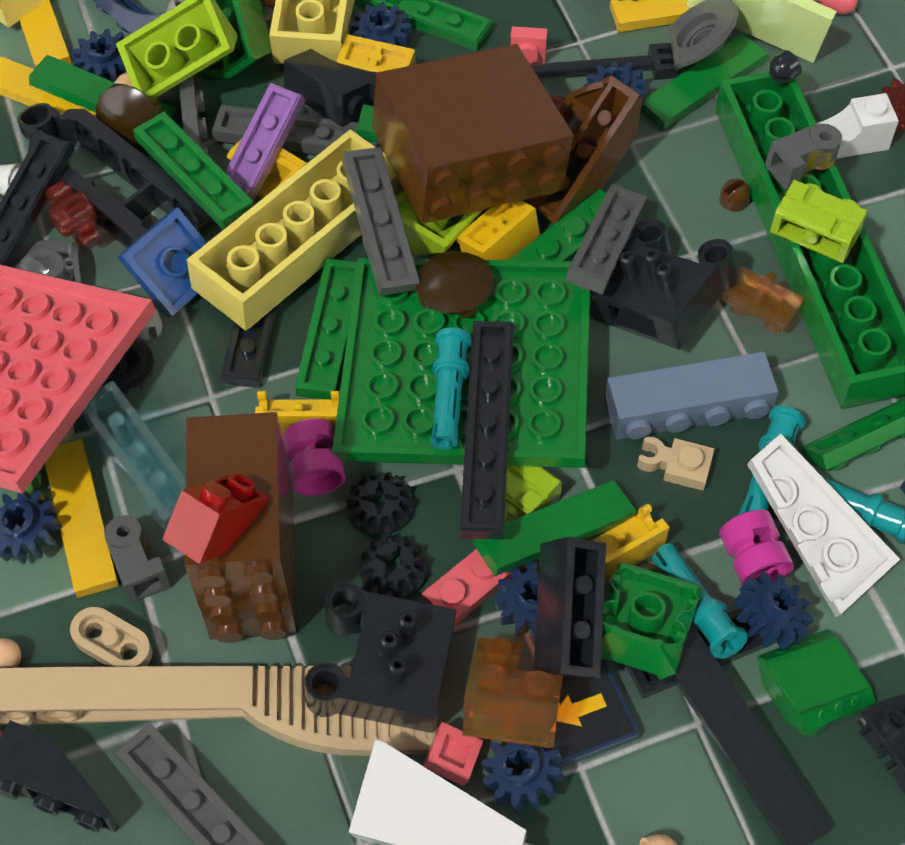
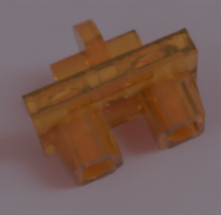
M741 266L738 271L737 283L732 288L723 292L721 300L730 304V311L740 316L750 314L762 320L765 329L778 334L781 330H786L802 306L804 297L776 284L778 275L770 271L765 277H762Z

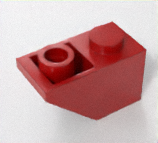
M234 473L184 489L180 493L162 540L198 564L226 554L267 505L270 496L256 488V483L252 479Z

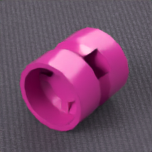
M313 418L302 420L292 424L283 434L287 460L290 461L289 470L293 489L298 494L306 496L327 494L338 489L346 480L343 462L332 454L335 426L328 420Z
M762 509L743 513L725 523L720 529L719 536L727 554L732 558H736L733 562V567L741 586L750 577L756 579L764 571L770 576L772 582L779 574H782L785 578L793 571L794 564L784 543L777 541L780 534L769 511Z

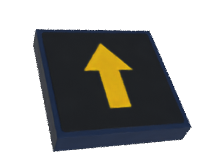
M605 659L601 660L600 678L564 681L539 678L521 685V693L540 737L546 734L551 742L550 750L557 749L560 752L563 761L556 766L560 769L636 740L639 737L638 729Z

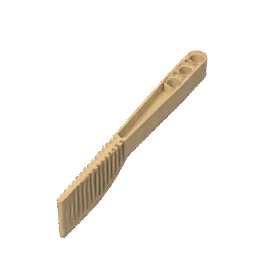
M351 665L339 667L343 671L345 678L349 679L352 670ZM253 666L0 668V725H7L9 720L21 725L243 717L258 729L279 740L320 753L344 756H371L374 742L378 740L385 742L406 755L428 753L437 730V712L432 733L341 714H335L330 717L317 716L308 709L305 702V677L308 670L313 666H308V668H302V666H295V668H290V666H283V668H278V666H271V668L258 666V669H253ZM322 684L314 689L321 696H329L337 691L329 684Z

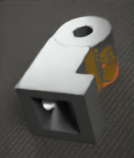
M817 124L771 142L765 166L784 190L788 191L793 180L800 182L804 173L814 169H828L834 164L842 142V134L832 125Z
M127 515L112 519L105 528V540L130 603L132 604L171 588L160 557L147 560L145 555L148 548L147 540L139 521Z

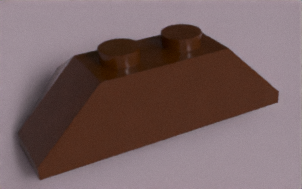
M612 75L604 78L603 81L592 83L570 92L559 108V112L574 134L563 189L550 195L529 198L528 204L536 208L538 212L555 224L597 190L602 189L637 136L643 96Z

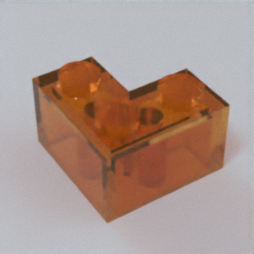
M478 637L465 690L462 735L554 748L563 676L548 674L543 671L520 670L523 645L521 642L508 641L497 637Z

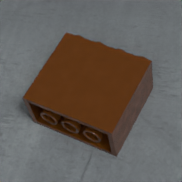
M518 44L376 73L372 128L422 224L562 191L574 134Z
M277 412L186 418V489L234 473L252 479L256 483V488L270 496L267 505L226 554L201 564L185 555V568L210 640L217 639L223 643H234L242 640L243 637L258 636L267 640H278L284 638L286 634H297L294 496Z

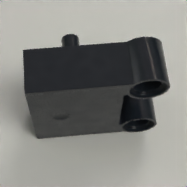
M647 219L639 222L632 230V238L628 241L620 255L603 295L590 290V307L594 320L680 350L721 294L737 283L738 271L733 246L724 239L709 240L700 246L698 250L699 263L672 255L667 229L662 221Z
M352 582L334 584L329 588L325 601V621L328 628L338 635H351L360 628L361 632L349 679L345 678L343 671L332 663L322 662L308 670L305 677V702L308 709L320 717L341 714L432 733L457 610L362 591L357 584ZM341 604H348L353 606L355 610L350 613H340L335 608ZM329 684L337 691L329 696H321L314 689L319 685Z

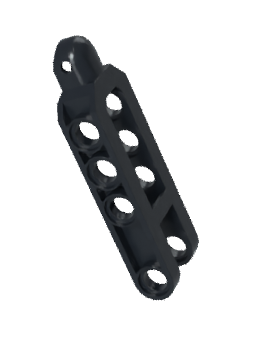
M38 103L24 109L19 114L17 122L21 133L29 140L28 151L39 132L71 143L73 147H84L138 190L122 203L114 197L109 199L95 187L93 180L89 177L87 179L83 178L72 169L69 161L54 187L57 192L124 247L128 248L148 231L142 219L157 207L166 214L178 207L198 232H201L212 223V218L169 174L86 109H69L59 113L47 103Z

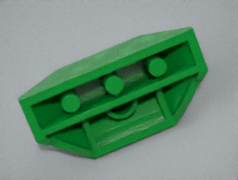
M215 0L238 34L234 51L201 70V76L206 79H230L272 52L260 0Z

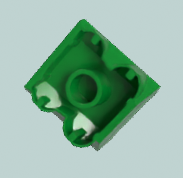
M624 562L617 564L603 604L601 660L606 658L655 674L659 680L674 675L702 592L700 586Z
M827 629L803 638L798 644L792 643L786 650H782L779 647L757 656L763 687L788 726L805 736L814 737L824 732L830 722L842 717H853L861 713L864 708L876 703L871 686L837 636Z

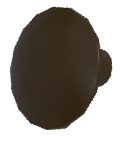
M121 84L112 85L99 97L96 106V118L142 154L148 153L135 140L133 129L162 112L160 101L154 96H147L135 87Z
M451 251L438 254L423 264L417 272L420 284L416 285L419 304L422 307L432 308L441 313H453L463 318H469L478 313L479 306L492 293L494 277L490 266L482 258L468 252Z

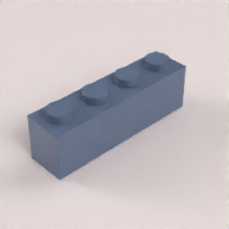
M765 352L610 377L607 378L605 403L616 440L623 438L636 440L652 433L664 431L677 433L693 426L705 424L718 426L726 423L728 420L764 417L774 407L778 396V389Z

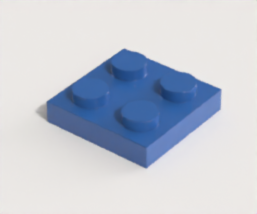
M177 207L167 213L117 258L166 317H171L198 294L191 288L187 259L207 244V242Z

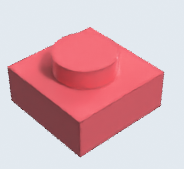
M512 26L510 45L518 44L529 63H545L547 29Z
M442 722L435 732L423 767L464 786L470 779L483 740Z

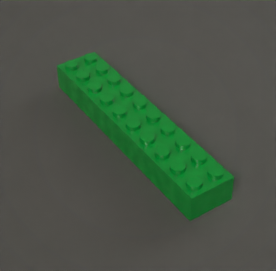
M768 71L721 80L715 112L745 183L750 188L753 202L840 408L843 409L904 396L905 315L864 226L844 263L770 232L777 207L787 193L765 166L771 142L807 127L817 125L796 78L787 83H778L771 78ZM835 163L828 169H814L802 175L801 183L815 184L825 193L839 199L851 200Z

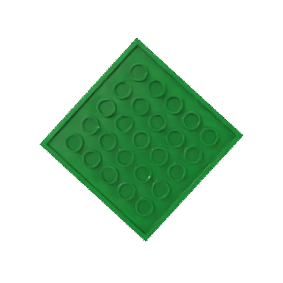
M358 258L332 454L341 461L464 465L470 369L468 377L462 384L457 447L453 446L451 450H442L435 448L431 444L437 379L432 372L433 362L438 358V347L435 344L436 333L441 329L454 327L467 331L472 337L473 321L514 322L508 466L585 468L590 290L565 281L572 261L484 260L490 266L494 277L492 293L479 306V311L476 315L463 318L458 314L441 313L432 308L422 307L419 304L417 290L379 296L369 258ZM413 259L416 271L418 272L429 259ZM471 347L467 350L466 362L469 367L471 363Z

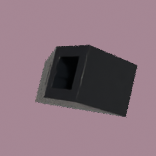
M9 720L0 737V795L17 800L20 794L34 800L32 805L49 815L58 816L59 812L63 811L75 816L73 821L87 830L98 833L101 827L116 833L119 826L112 814L52 737Z

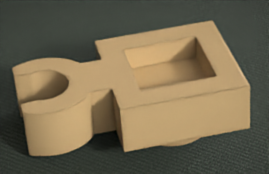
M644 438L642 449L653 452L655 456L646 457L640 455L637 464L639 469L646 472H653L658 469L666 470L663 481L704 491L715 448L674 438L672 448L664 446L662 441L657 438Z

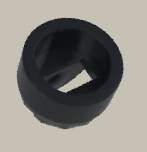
M789 50L781 51L770 62L769 74L778 83L792 81L802 73L800 62Z

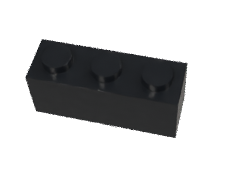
M564 537L540 544L533 677L564 681L600 678L606 543Z

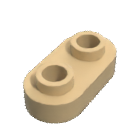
M89 607L77 613L71 622L70 634L76 646L82 652L108 667L148 666L150 663L152 647L145 633L100 607ZM93 630H102L99 637L89 638V634ZM129 650L138 651L137 655L132 659L123 658L124 654Z

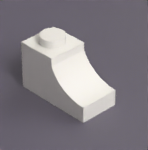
M883 93L853 98L843 111L816 124L832 125L842 134V142L836 157L837 159L889 150L899 120L887 94Z

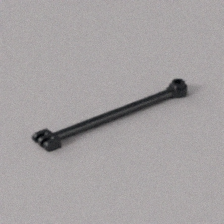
M670 43L649 44L648 55L530 64L540 78L598 74V65H602L606 69L611 67L613 61H616L620 67L630 62L632 71L651 69L654 80L673 79L679 75V70L675 71Z

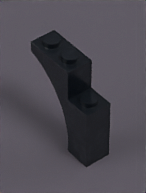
M309 49L284 60V88L302 95L306 100L305 105L343 127L360 118L363 104L374 106L377 72L343 65Z

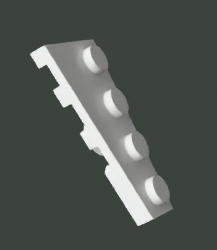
M782 434L778 435L748 462L749 469L835 617L841 615L900 560Z

